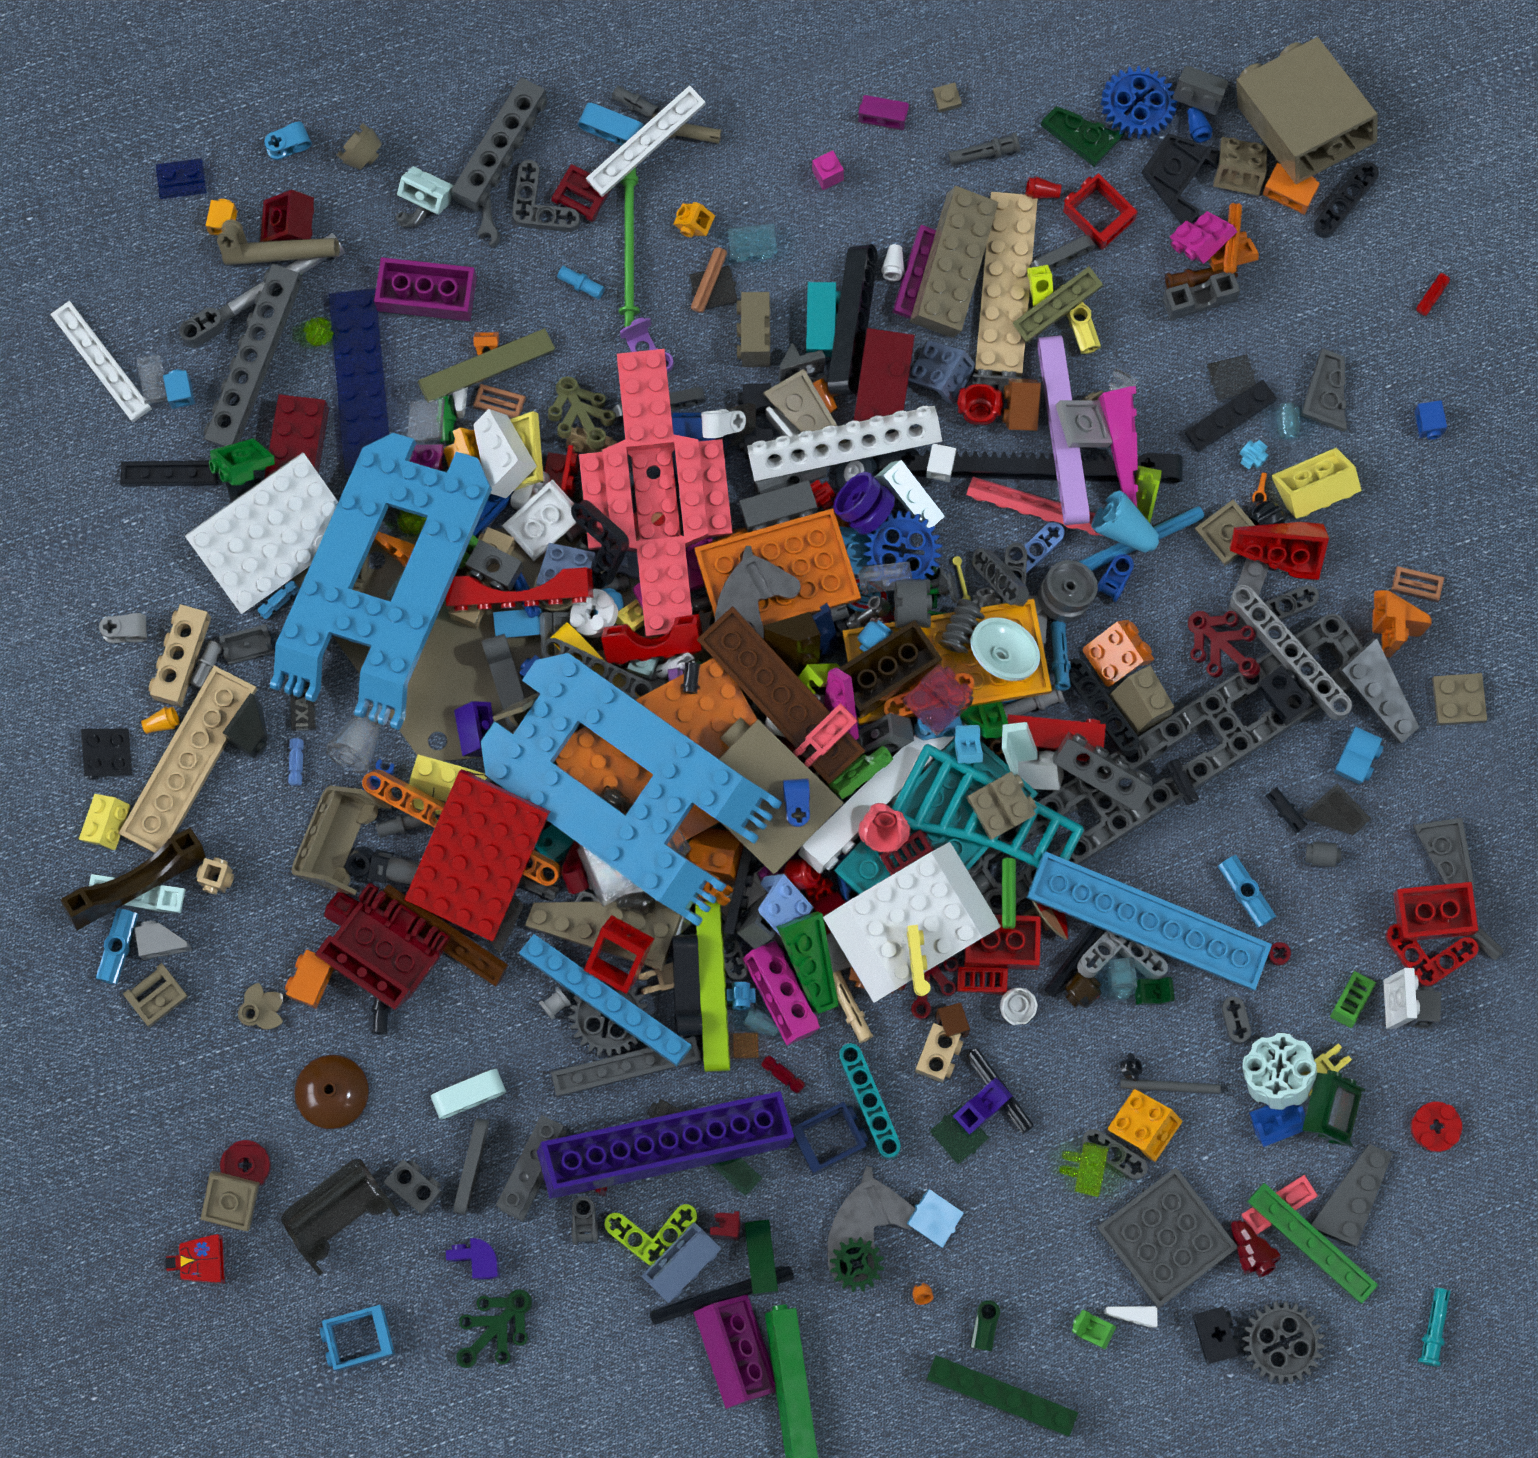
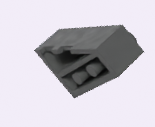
M808 480L740 500V511L747 532H752L817 513V505Z

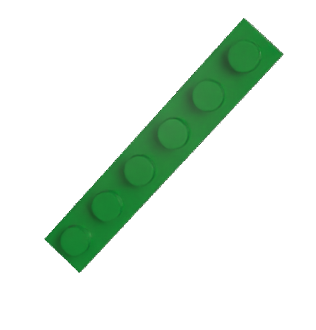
M1262 1183L1246 1201L1360 1304L1378 1286L1375 1281L1265 1183Z

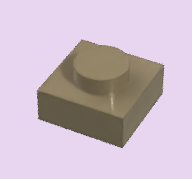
M956 83L933 88V95L939 113L962 106Z

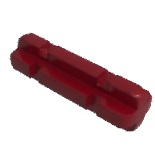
M770 1055L765 1057L761 1063L764 1069L768 1072L771 1071L772 1075L786 1086L789 1085L790 1089L796 1094L802 1091L805 1083L801 1079H796L791 1071L782 1064H777V1061Z

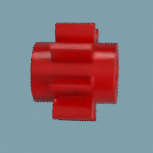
M816 480L810 484L817 508L822 506L826 510L834 505L831 499L836 495L827 481L821 484L819 480Z
M821 876L815 887L804 890L807 893L805 898L811 904L834 894L835 891L831 888L833 883L829 878L824 879Z

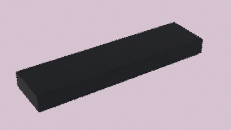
M209 460L121 462L120 484L122 487L217 486V473L213 474L211 472Z

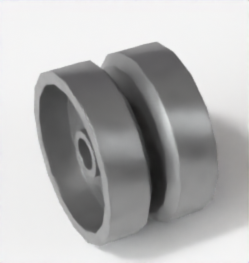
M1072 560L1058 562L1050 568L1046 578L1041 583L1038 590V602L1042 610L1054 620L1059 622L1079 620L1095 599L1098 591L1097 580L1093 572L1080 562Z

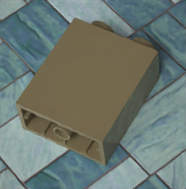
M1318 37L1304 44L1300 42L1290 44L1281 52L1278 58L1264 65L1260 63L1252 64L1245 68L1239 78L1236 79L1237 106L1295 184L1377 142V112Z
M740 717L720 737L729 748L719 759L783 803L779 809L771 806L765 799L759 805L761 809L772 814L773 818L769 821L757 812L753 814L767 824L765 830L757 827L751 820L745 826L746 829L758 835L759 838L755 844L728 826H724L775 874L830 818L843 802L758 719L749 726ZM808 778L810 819L805 825L794 827L787 821L783 780ZM796 808V812L791 814V816L800 823L801 818L805 817V814L800 813V809Z

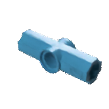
M1237 855L1226 859L1218 865L1222 875L1234 891L1236 900L1243 905L1257 928L1266 925L1276 918L1275 913L1259 891L1257 882L1252 880ZM1241 887H1250L1253 895L1250 897L1244 896L1241 893Z
M117 908L109 936L104 941L105 949L96 975L97 980L109 984H118L125 958L130 952V941L139 914ZM117 941H122L121 950L113 952V944Z

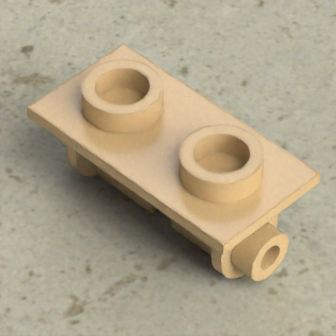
M577 426L576 428L572 427L571 436L566 441V448H568V445H574L576 452L584 454L602 452L603 449L616 444L617 441H614L613 437L606 436L604 446L600 449H592L586 442V431Z

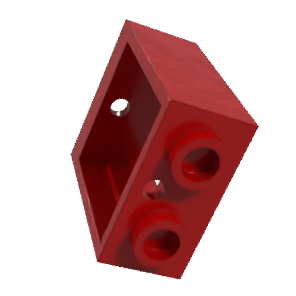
M1098 173L1093 178L1091 176L1082 183V188L1077 193L1072 192L1065 198L1063 212L1086 235H1090L1093 242L1103 250L1136 220L1138 211ZM1095 190H1098L1121 213L1101 233L1075 209Z
M611 915L599 932L584 971L627 994L637 981L655 938ZM606 939L637 955L629 974L598 958Z

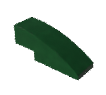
M768 1219L746 1222L745 1232L753 1296L777 1294L779 1292L770 1221Z

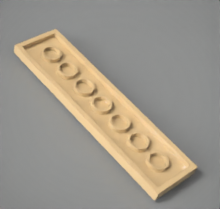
M991 192L990 199L999 203L986 244L975 372L978 373V369L993 370L992 374H1002L1003 370L1008 372L1016 371V376H1022L1025 340L1014 327L1013 322L1028 312L1030 284L1027 268H1030L1033 257L1038 199H1032V197L1024 194Z
M213 666L118 834L153 853H156L168 839L175 836L228 742L222 732L249 694L254 695L257 688Z

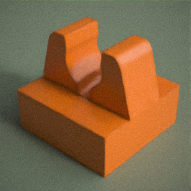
M475 332L473 340L478 355L483 354L485 346H488L491 350L498 348L499 332Z

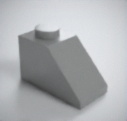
M145 921L141 923V926L134 927L139 957L143 960L192 951L191 946L185 940L160 923Z

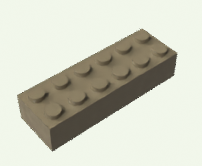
M958 186L953 187L947 193L910 323L954 338L962 331L999 202Z

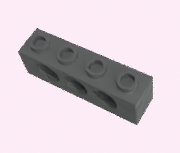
M1068 732L1053 755V763L1138 812L1153 789L1151 777L1141 770L1136 772L1129 768L1130 764L1121 758H1117V760L1112 758L1103 747L1090 745L1087 743L1088 740L1081 734L1075 733L1073 735ZM1081 753H1086L1090 756L1085 762L1077 760L1076 757ZM1101 766H1108L1111 769L1107 774H1101L1097 770ZM1123 778H1129L1132 782L1128 786H1121L1119 781Z

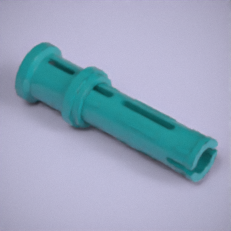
M1442 1288L1434 1289L1427 1333L1422 1337L1424 1344L1422 1355L1418 1358V1363L1433 1367L1441 1366L1439 1357L1441 1346L1445 1344L1442 1336L1451 1294L1449 1290Z

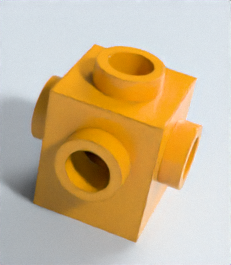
M700 203L682 204L677 211L673 225L680 229L682 235L689 238L693 236H707L715 215Z

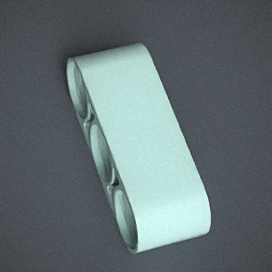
M493 1069L438 1091L430 1097L441 1120L505 1094L506 1090L498 1070Z

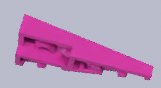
M1129 386L1104 392L1098 399L1113 443L1110 447L1121 491L1137 507L1136 492H1138V485L1135 484L1134 470H1138L1137 432L1135 428L1137 411L1133 405V394H1136V386Z

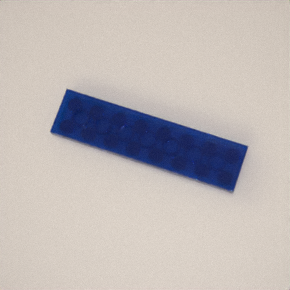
M375 288L329 293L346 475H351L363 447L390 434L379 313L374 303Z

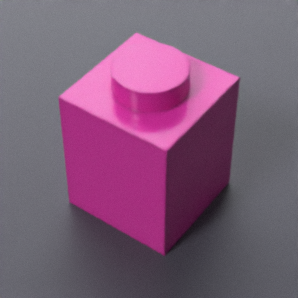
M833 150L812 160V171L822 190L844 180V169Z

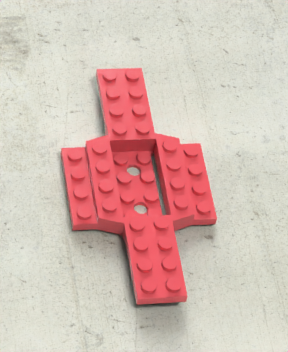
M664 349L617 354L625 440L603 449L602 452L579 454L583 500L590 501L625 532L629 539L627 551L637 552L646 638L663 636L671 630L675 617L692 615L686 547L708 537L733 535L723 441L718 439L698 442V439L674 435ZM674 451L676 455L684 536L680 534L672 458ZM628 455L632 458L640 536L638 541H636ZM652 466L658 467L661 471L660 476L657 479H650L646 474L648 468ZM655 513H662L666 519L663 525L655 526L652 523L651 518ZM597 521L598 529L603 532L601 523ZM587 532L588 549H600L602 545Z

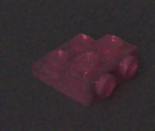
M940 664L930 671L921 680V683L903 698V703L936 736L971 706L974 699L971 696L973 694L971 688L965 683L960 685L954 679L956 675L953 670L948 666L943 668Z

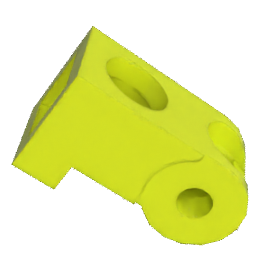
M1048 265L1027 268L1033 307L1053 293L1052 273Z

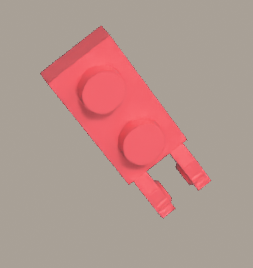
M840 703L805 737L806 740L793 752L796 757L802 755L811 744L817 751L809 756L804 763L809 768L821 755L823 756L858 720Z

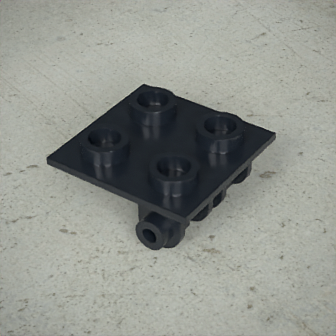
M129 728L81 729L84 776H88L89 780H96L98 776H132Z

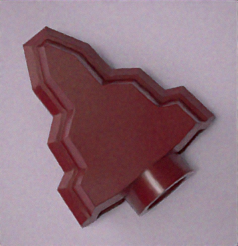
M1233 1221L1231 1223L1232 1234L1238 1246L1237 1251L1243 1272L1245 1274L1256 1272L1258 1277L1262 1278L1276 1269L1275 1263L1281 1259L1277 1249L1271 1248L1265 1239L1258 1237L1252 1227L1245 1221Z

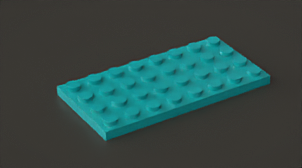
M954 739L943 752L957 759ZM981 741L983 761L967 764L994 779H998L1011 772L1009 766ZM936 759L918 778L901 811L903 814L913 819L915 818L943 762ZM951 767L924 820L925 823L939 825L964 776L963 773ZM975 779L972 780L949 825L950 827L965 828L973 812L966 796L986 785ZM1022 779L1024 787L1021 789L1026 796L1030 795L1033 799L1038 792ZM979 821L974 832L988 836ZM910 829L909 836H911L917 831ZM925 832L935 849L950 842L967 871L989 848V846L966 839ZM916 839L915 841L921 851H924L925 848L920 839ZM862 840L833 871L858 895L891 876L879 857L883 852L873 851ZM911 844L906 845L912 856H916L917 854ZM899 849L898 852L904 862L908 861L902 849ZM893 853L889 855L895 867L900 866Z

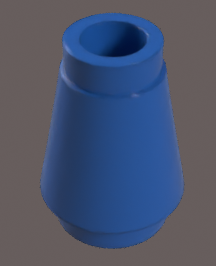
M1190 108L1187 111L1190 137L1196 143L1208 141L1212 137L1213 129L1200 109Z

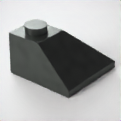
M250 693L222 733L232 745L250 757L255 758L257 754L261 755L266 749L268 736L262 706L256 697Z

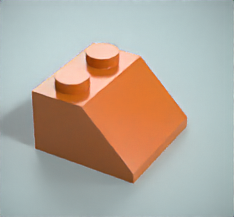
M708 828L692 837L688 843L685 858L720 879L736 882L744 845L730 831Z

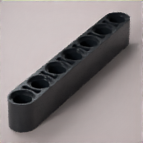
M873 244L852 246L847 251L828 377V390L834 397L853 395L858 392L878 261V252Z

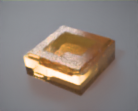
M733 1033L734 1059L759 1058L758 1033Z

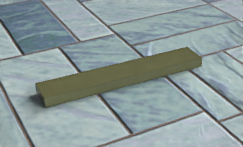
M544 328L418 380V385L427 403H430L554 352L555 347Z

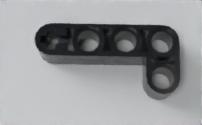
M697 934L673 935L672 956L676 1033L678 1036L702 1035Z

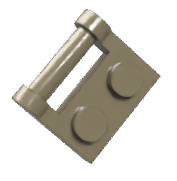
M163 963L159 964L156 967L157 970L131 990L127 989L123 993L149 1028L188 998V995ZM164 977L165 983L139 1002L137 1000L138 996Z

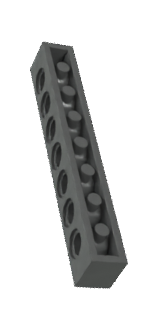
M272 264L271 269L266 271L263 280L265 283L262 291L258 292L255 299L256 307L254 313L249 314L246 323L248 328L245 335H242L239 339V351L237 356H234L230 362L229 369L231 371L228 379L225 378L222 383L220 400H216L212 409L213 418L211 422L206 424L204 429V439L209 444L224 447L240 442L303 281L300 273L276 264ZM283 288L279 296H272L274 289ZM267 310H274L272 317L264 318V313ZM265 331L266 334L262 340H255L258 332ZM257 353V358L253 362H247L249 354ZM248 375L246 383H238L240 376ZM235 396H239V403L235 406H230V400ZM226 418H231L230 426L222 428V421Z

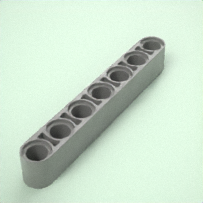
M1246 585L1236 587L1230 599V605L1248 626H1251L1256 631L1258 638L1283 666L1295 675L1299 684L1307 690L1310 696L1331 719L1336 721L1345 719L1352 708V702L1346 693L1252 588ZM1243 594L1248 598V602L1241 603L1236 599V596ZM1259 612L1264 616V620L1256 621L1252 614ZM1275 630L1279 632L1280 638L1272 639L1268 632ZM1291 648L1295 650L1297 656L1288 657L1285 654V649ZM1307 666L1311 668L1313 674L1310 676L1304 675L1301 667ZM1321 684L1327 686L1329 693H1320L1317 686ZM1333 704H1343L1345 711L1337 712Z

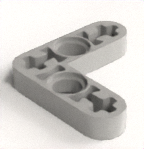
M1108 931L1094 943L1077 963L1078 972L1087 978L1096 976L1117 953L1122 955L1148 979H1161L1168 970L1166 961L1154 950L1123 937L1116 938L1115 934ZM1098 946L1107 947L1110 954H1101ZM1131 948H1139L1142 952V957L1133 955ZM1148 957L1149 960L1144 963L1143 961ZM1093 958L1097 960L1092 967L1088 968L1086 966ZM1157 966L1159 969L1154 971L1152 967Z

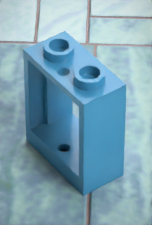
M382 1305L323 1320V1327L319 1328L323 1343L327 1342L329 1352L325 1353L328 1366H333L335 1371L395 1355ZM373 1316L381 1351L341 1362L333 1327Z

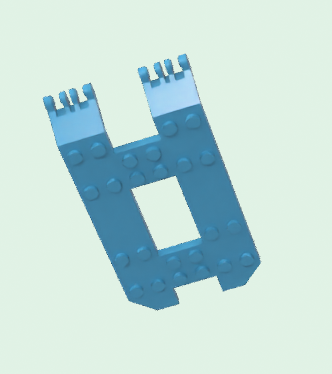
M391 433L363 447L275 644L274 675L270 682V688L277 691L280 690L285 680V675H288L289 679L284 687L285 693L290 695L293 693L294 696L301 697L306 682H309L310 686L306 691L305 698L308 701L315 702L321 690L323 655L332 635L371 648L360 671L359 697L354 715L360 718L365 717L371 702L373 703V708L369 713V720L372 722L378 720V724L385 725L392 709L395 710V713L390 721V726L399 730L406 717L409 680L492 488L478 458L456 452L447 473L409 462L417 442L413 438ZM389 506L427 518L391 602L352 590Z
M565 653L535 660L522 681L539 692L540 695L514 734L498 722H493L481 740L485 775L505 790L551 811L547 819L550 823L654 899L699 927L703 921L702 918L696 913L691 912L689 908L695 903L703 911L709 912L711 907L697 898L700 894L714 904L717 900L716 897L703 890L706 883L709 882L720 892L727 885L667 845L695 804L755 844L759 838L758 835L746 829L745 826L751 820L757 827L765 830L767 824L753 814L757 812L771 821L773 815L761 809L759 805L765 799L771 806L779 809L783 802L739 774L573 655ZM580 723L653 774L626 815L554 763Z

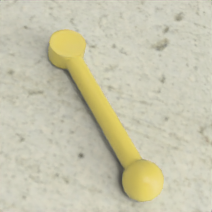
M956 556L953 558L952 563L957 569L963 593L962 599L971 601L961 569L962 559Z

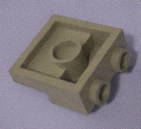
M1012 771L966 796L990 840L1036 815L1034 809L1037 806L1030 795L1025 796L1021 789L1024 787L1021 777L1018 774L1013 775Z

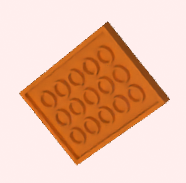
M833 508L694 548L714 617L722 588L730 574L742 561L746 546H751L754 556L769 561L796 577L801 585V590L794 599L776 596L758 602L763 627L764 625L807 612L811 614L820 612V607L826 603L829 608L861 600Z

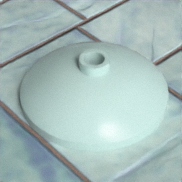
M988 618L980 622L971 635V649L976 660L986 671L998 678L1009 681L1024 680L1030 677L1039 665L1040 652L1035 639L1024 627L1014 621L1005 618Z

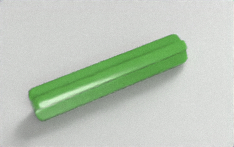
M1004 858L1002 860V927L1013 929L1016 925V860L1014 858Z

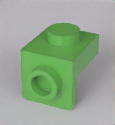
M1083 1309L1074 1319L1072 1332L1079 1338L1106 1350L1116 1326Z

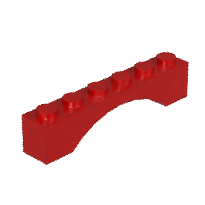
M587 567L562 569L554 578L543 585L518 592L493 589L471 576H455L446 595V606L454 608V612L468 611L470 606H477V610H490L492 605L501 604V608H515V603H524L525 607L539 606V602L548 601V605H562L563 600H572L573 604L587 603L586 598H593L592 569Z

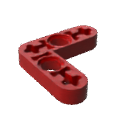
M1397 924L1391 925L1385 934L1387 943L1405 968L1418 966L1422 960L1425 962L1421 967L1424 972L1430 971L1432 973L1430 977L1431 982L1427 979H1421L1423 973L1420 968L1416 971L1414 970L1415 975L1418 976V985L1421 987L1433 986L1474 958L1479 950L1478 944L1473 938L1464 937L1432 959H1429L1417 941H1410L1411 944L1406 945L1402 950L1398 948L1402 943L1398 938L1394 940L1391 937L1394 934V929L1398 932ZM1462 943L1466 946L1469 944L1472 946L1470 950L1471 955L1465 952L1457 958L1456 953L1463 948ZM1406 950H1416L1419 956L1416 962L1408 961L1405 957ZM1442 956H1449L1453 961L1452 968H1443L1440 965V958Z

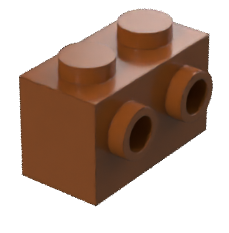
M1009 378L1008 385L1004 386V399H1007V409H1003L1002 422L1006 423L1005 426L1009 430L1037 431L1041 383L1037 379Z

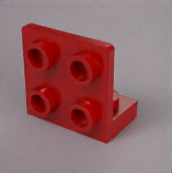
M568 445L567 455L548 452L545 472L549 474L550 481L553 479L569 498L574 497L576 489L574 474L578 475L580 461L578 460V453H575L574 445Z

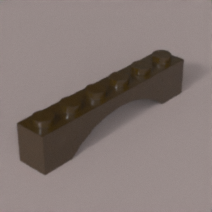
M191 827L168 839L153 856L130 872L105 883L81 887L61 898L60 901L64 911L76 931L203 861L206 858L203 846Z

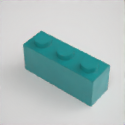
M808 282L806 353L822 350L825 357H832L838 316L836 305H839L841 291L836 290V282Z

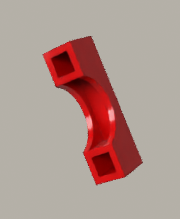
M699 614L675 617L671 630L658 638L642 637L635 633L628 624L604 627L601 636L606 661L615 664H624L629 660L637 659L639 661H647L652 657L659 656L669 658L681 653L696 654L703 649V646L697 641L703 634Z

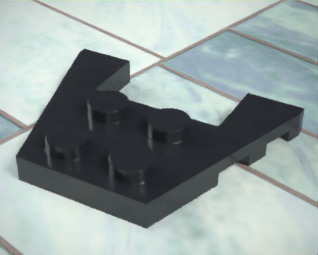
M1168 133L1142 170V175L1181 225L1185 221L1192 224L1200 212L1199 209L1181 198V194L1204 161L1217 170L1220 151L1218 148L1199 145L1195 141Z

